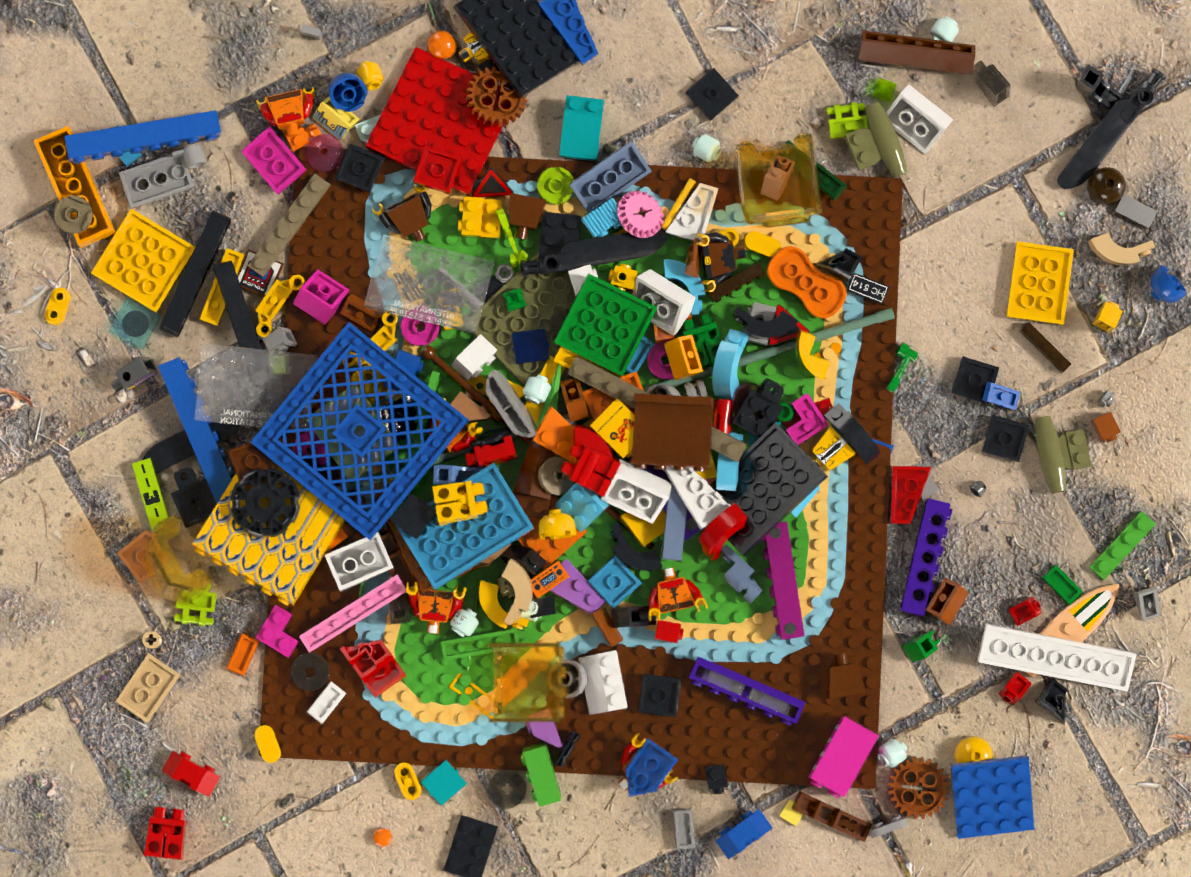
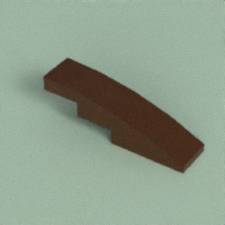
M384 524L378 533L393 566L389 572L392 577L398 574L405 587L407 582L409 587L415 585L416 581L386 524Z
M801 791L798 792L791 808L863 842L866 841L869 830L872 827L871 825H873Z

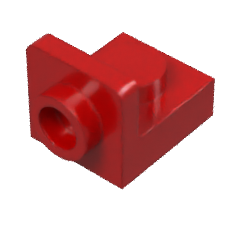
M1033 596L1008 609L1017 626L1042 613L1040 603Z
M1016 672L998 694L1005 702L1014 706L1032 683L1019 672Z

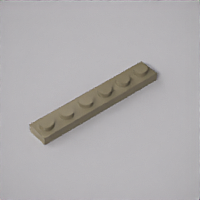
M317 174L312 176L248 264L249 268L263 278L331 186L328 182Z

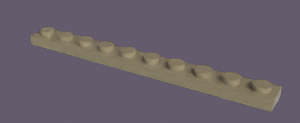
M578 356L575 357L568 371L569 375L615 399L618 398L621 402L634 409V393L649 394ZM712 426L711 449L739 462L747 444Z

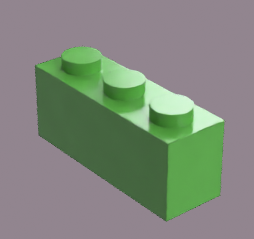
M546 741L524 747L523 754H520L523 766L527 765L528 768L526 777L528 783L533 785L534 790L531 793L534 802H538L539 807L561 801L562 795Z

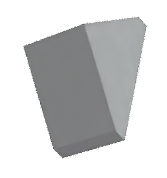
M1156 586L1133 593L1142 621L1161 616Z

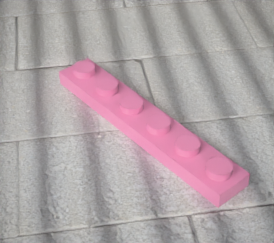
M397 574L299 637L310 653L405 593L406 587Z

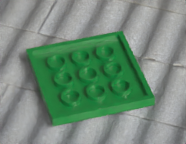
M588 273L554 343L623 376L657 307Z

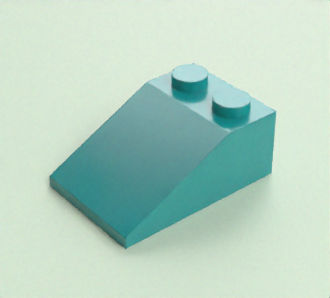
M566 95L559 157L597 161L604 109L603 99Z

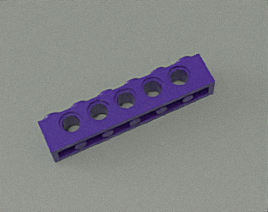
M926 499L899 610L901 612L921 617L924 616V613H928L926 609L930 602H927L929 594L932 595L935 585L932 583L933 575L937 576L939 565L936 564L937 558L942 556L944 546H941L942 538H946L948 528L945 525L946 521L950 520L953 510L950 509L949 503ZM936 515L940 518L939 526H934L931 523L932 516ZM928 534H933L936 537L934 545L927 542L926 537ZM923 553L931 555L932 560L930 563L923 562ZM920 571L927 574L925 582H921L917 578ZM915 590H920L923 594L920 601L913 598Z

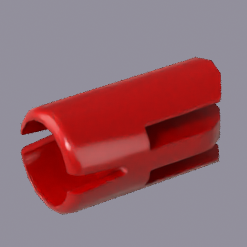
M728 399L715 400L712 426L727 434L731 432L734 401Z

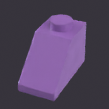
M550 710L527 717L529 721L525 723L529 733L533 732L535 737L558 748L562 747Z

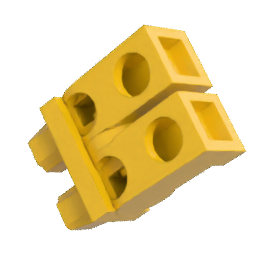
M465 481L432 486L440 526L476 519L478 515L488 512L486 501L476 502L475 496L485 494L483 483Z

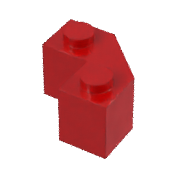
M172 751L162 772L188 785L189 788L210 797L220 779V776L214 773L216 769L207 764L203 767L190 759L192 756L184 751L180 753Z

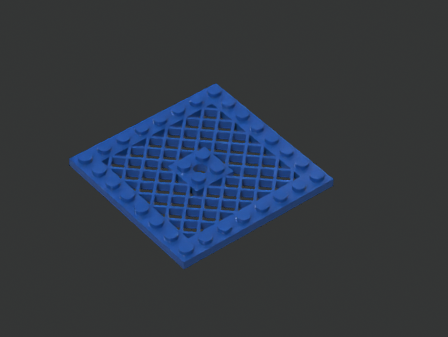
M348 322L257 433L251 443L366 538L372 540L469 419ZM352 350L357 353L348 355ZM358 357L359 367L349 368L348 358ZM361 357L372 366L362 367ZM344 360L345 369L336 370ZM363 370H373L374 380L364 381ZM376 370H378L386 378L377 379ZM359 371L360 381L350 382L349 372ZM345 372L346 383L336 384L335 373ZM332 375L333 384L324 385ZM388 382L389 392L378 393V383ZM391 382L402 391H392ZM374 383L375 393L365 394L364 384ZM360 385L361 395L351 396L350 386ZM347 386L348 396L338 397L337 387ZM333 387L334 398L324 399L323 388ZM320 390V399L312 400ZM403 394V404L393 405L392 395ZM406 394L417 403L407 404ZM389 395L390 406L380 407L379 396ZM375 397L376 407L366 408L365 398ZM362 398V407L356 404L352 409V399ZM348 400L349 410L339 411L338 401ZM334 401L335 411L325 412L324 402ZM321 402L322 413L312 414L311 403ZM307 406L308 414L299 415ZM418 406V416L408 417L407 407ZM421 406L432 415L422 416ZM404 407L405 418L395 419L394 408ZM390 409L391 419L381 420L380 410ZM377 410V420L367 411ZM348 413V415L340 423L339 414ZM336 415L337 425L327 426L326 416ZM322 416L323 426L313 427L312 417ZM299 418H309V428L300 429ZM433 418L434 429L423 430L422 419ZM436 418L441 422L438 427L436 424ZM295 420L296 429L287 430ZM419 420L420 430L410 431L409 421ZM405 421L406 431L396 432L395 422ZM382 423H392L393 433L383 434L387 428ZM357 426L365 428L363 436L358 437L355 435L354 430ZM327 429H335L332 434L338 439L328 440ZM323 430L324 440L314 441V431ZM310 431L311 441L301 442L300 432ZM433 432L424 442V433ZM296 433L297 443L287 444L286 434ZM420 433L421 444L411 445L410 434ZM282 435H283V443H282L281 441H279V439L281 438ZM407 435V445L397 446L396 436ZM393 436L394 447H384L383 437ZM379 439L380 448L371 449ZM338 442L339 452L329 453L328 443ZM342 442L353 451L343 452ZM325 443L326 454L316 455L315 444ZM311 445L312 455L302 456L301 446ZM297 446L298 455L295 454L288 447ZM421 447L412 457L411 448ZM408 448L409 459L399 460L398 449ZM394 450L395 460L385 461L384 451ZM381 451L382 462L371 463V452ZM353 454L354 465H344L343 455ZM367 454L368 463L358 464L357 455L364 458ZM330 456H340L341 466L331 467ZM326 457L327 467L317 468L316 458ZM311 458H312V460H313V468H312L308 463H306L303 459H311ZM408 462L400 472L399 463ZM396 463L397 474L386 475L385 464ZM382 465L383 475L373 476L372 466ZM368 466L369 477L359 478L358 467ZM355 468L356 478L346 479L345 469ZM341 469L342 480L332 481L331 470ZM318 471H327L328 480ZM396 477L388 487L387 478ZM383 479L384 489L374 490L373 480ZM370 480V491H360V481ZM356 481L357 492L347 493L346 482ZM342 483L343 492L333 484ZM384 492L375 503V493ZM371 494L372 504L362 505L361 495ZM357 495L358 504H356L348 496ZM370 507H372V508L368 511V513H367L364 509H362V508H370Z

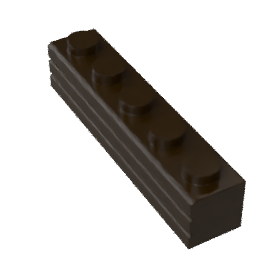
M757 262L717 285L713 292L706 293L712 303H718L722 300V297L732 295L734 290L739 291L743 288V285L753 283L752 280L755 278L757 280L762 278L765 272L760 263Z
M1030 322L1019 331L1061 373L1071 365Z

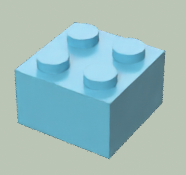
M575 483L558 500L555 506L561 509V513L569 514L573 518L576 528L582 532L610 504L600 500L601 495L597 494V492Z

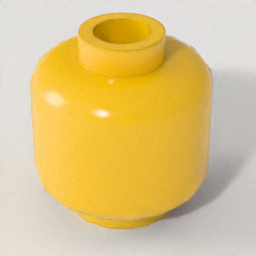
M365 61L360 64L356 71V75L362 79L366 88L370 91L378 89L384 80L381 69L375 62Z

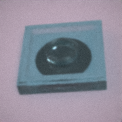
M126 298L109 332L144 349L161 315Z

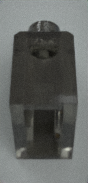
M981 60L973 66L977 73L976 83L993 107L1010 97L1011 84L993 64L986 67Z

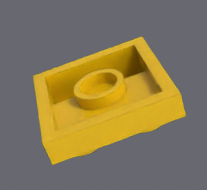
M464 196V201H460L459 212L463 213V218L458 221V231H462V237L500 239L501 223L496 210L502 208V200Z

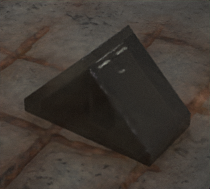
M403 593L389 602L391 625L412 623L408 593Z

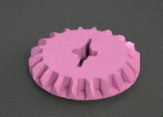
M632 190L620 199L617 215L621 225L628 233L639 238H648L655 235L661 229V225L664 222L663 207H660L659 201H656L653 195H648L647 191ZM639 211L646 213L644 216L635 215Z

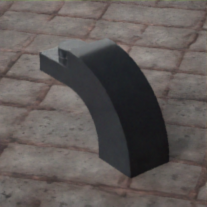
M1087 65L1076 83L1079 90L1096 104H1101L1108 110L1117 100L1126 98V96L1109 86L1102 79L1104 74L1091 65Z
M739 307L733 312L734 320L742 326L744 324L747 325L744 333L757 339L768 340L781 337L790 332L799 322L785 311H782L778 317L770 321L757 320Z
M839 403L824 415L866 465L881 453L859 422Z
M619 523L612 526L613 531H610L611 537L614 542L618 541L619 543L613 546L612 549L624 564L640 571H655L663 568L656 550L647 553L635 551L628 545Z

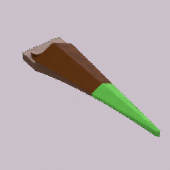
M560 364L557 366L551 383V390L542 408L537 427H539L550 406L556 411L558 410L561 377ZM531 440L513 494L527 516L541 519L549 514L552 495L548 494L540 486L538 472L546 459L554 457V452Z

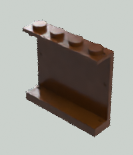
M634 393L635 416L632 460H630V464L635 465V468L646 469L647 465L654 466V469L666 470V466L674 467L676 471H685V467L693 468L695 472H705V468L710 469L713 398Z

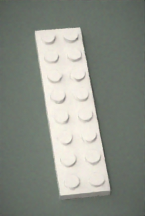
M985 624L977 661L1128 691L1136 653Z

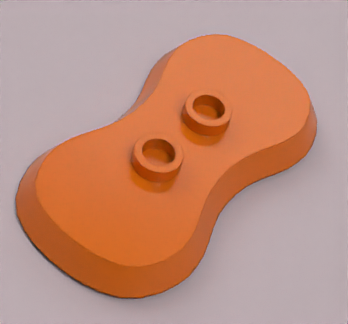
M793 246L784 247L772 257L768 264L767 275L770 281L776 287L798 296L813 316L823 319L829 318L836 314L844 304L847 295L844 284L838 278L825 274L815 268L801 249Z

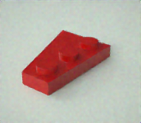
M893 466L891 524L912 523L932 467Z

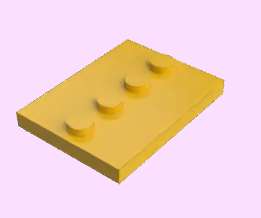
M1017 241L1006 317L1064 325L1074 249Z

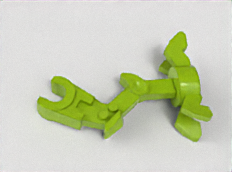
M503 208L496 210V214L502 228L505 229L503 230L505 238H508L514 254H510L511 267L515 268L520 264L521 260L528 261V255L524 250L518 253L511 229L508 228L509 224Z

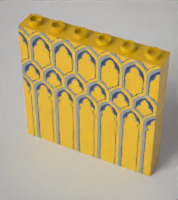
M274 462L277 470L285 473V476L290 481L293 480L300 494V498H298L300 505L299 515L296 521L288 526V530L276 537L263 536V538H259L246 533L241 525H237L230 509L232 508L230 496L236 482L239 483L237 474H235L192 545L196 548L194 551L204 557L207 554L212 557L211 561L221 567L224 564L229 567L228 571L233 575L238 576L241 574L246 577L244 581L250 585L255 586L257 584L262 587L261 591L271 596L273 593L278 596V601L288 606L290 603L294 606L344 524L345 519ZM268 477L261 479V484L268 483ZM281 482L276 485L281 491L285 487ZM249 484L244 489L249 492L253 486ZM263 497L259 504L262 508H268L271 505V500L268 497ZM284 498L285 506L291 505V498ZM240 500V508L246 507V500ZM282 513L277 519L282 523L286 516ZM250 514L246 518L250 524L255 520ZM262 522V528H270V522Z

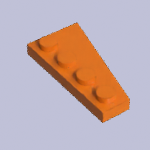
M550 406L536 430V435L531 440L574 464L577 458L568 454L573 445V426Z

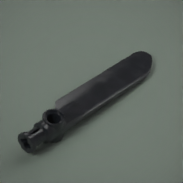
M1152 68V73L1148 78L1131 90L1130 98L1117 100L1059 174L1057 184L1061 188H1075L1091 177L1143 108L1153 101L1154 94L1157 91L1156 88L1162 80L1166 79L1163 73ZM1141 92H1144V97L1141 100L1140 94Z
M661 228L655 235L648 238H639L630 233H622L569 242L564 245L559 254L536 257V260L526 262L521 260V273L523 277L535 273L539 275L577 269L586 265L596 266L647 257L657 252L665 244L668 236L665 233L666 230ZM548 259L554 262L553 269L547 267L546 261Z
M269 387L257 396L254 394L249 397L253 401L250 404L254 410L251 408L248 415L244 412V417L243 407L241 408L238 402L237 404L240 409L237 410L235 405L226 408L225 412L222 410L210 416L212 421L209 424L211 430H216L220 440L217 443L235 435L240 428L239 423L241 419L250 417L251 413L255 415L256 412L262 410V407L270 404L271 399L265 401L257 400L265 393H273ZM184 429L155 444L147 451L142 460L151 458L155 474H158L195 455V452Z

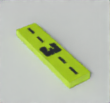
M151 458L132 463L153 536L157 537L173 532Z

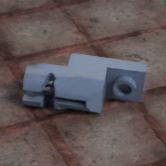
M726 544L721 550L723 553L721 556L728 563L732 561L734 565L724 574L725 580L738 593L746 589L747 591L743 598L750 604L763 590L758 586L753 577L752 579L749 577L754 570Z

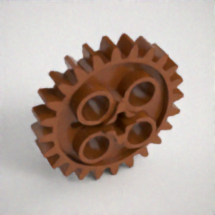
M493 66L491 71L486 67L484 73L479 70L477 76L473 75L472 81H469V88L466 90V93L469 94L466 96V101H470L467 107H473L471 114L477 113V120L482 117L484 118L483 124L490 121L491 126H493L494 122H497L499 127L502 122L508 126L509 119L514 123L516 117H521V112H524L526 108L524 105L528 102L525 99L527 95L520 99L501 71H496L495 66ZM497 82H500L496 111H493V106L496 98L495 92L497 90ZM485 84H490L493 88H487ZM503 88H509L511 92H506ZM482 101H487L490 105H484ZM501 105H506L509 109H503Z
M913 757L911 763L908 759H905L906 765L899 763V770L893 768L896 775H889L893 782L887 783L888 786L892 787V790L887 791V793L893 794V797L889 800L896 801L893 806L894 808L901 807L899 810L900 814L907 811L906 817L908 818L912 813L914 819H917L918 814H920L922 819H925L926 813L929 817H932V811L939 813L938 806L945 807L942 800H949L944 795L945 793H950L949 790L945 789L950 783L944 782L948 775H941L944 768L937 770V762L931 765V759H928L925 763L924 757H920L919 762H917L916 757ZM908 772H913L915 775V780L911 783H908L905 779ZM928 774H932L934 777V782L931 785H927L924 780ZM918 783H920V786L935 788L936 791L920 790L917 793L915 789L902 788V784L918 786ZM906 791H910L913 794V798L909 802L903 799V794ZM926 793L932 796V801L929 804H924L922 801V797Z

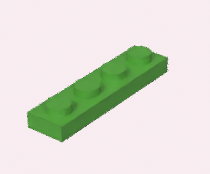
M1140 511L1089 568L1102 580H1105L1156 524L1145 513Z
M516 628L441 641V647L445 661L520 648Z

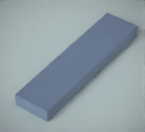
M673 484L669 499L667 500L661 559L682 561L687 507Z

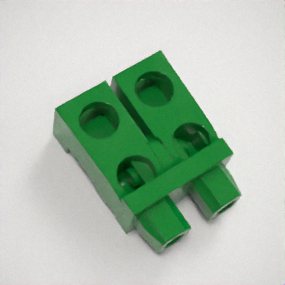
M709 314L699 317L701 327L695 328L692 319L685 321L682 325V336H693L702 369L709 367L710 363L711 366L714 365L716 354L722 341L716 322H713ZM704 347H706V350H707V353H708V356H709V360H708V357H707V354H706V351H705V348H704Z

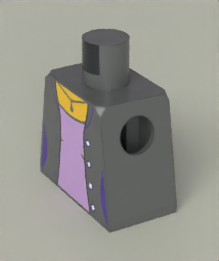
M137 357L116 372L118 378L111 382V385L116 392L123 388L134 389L159 373L149 357Z

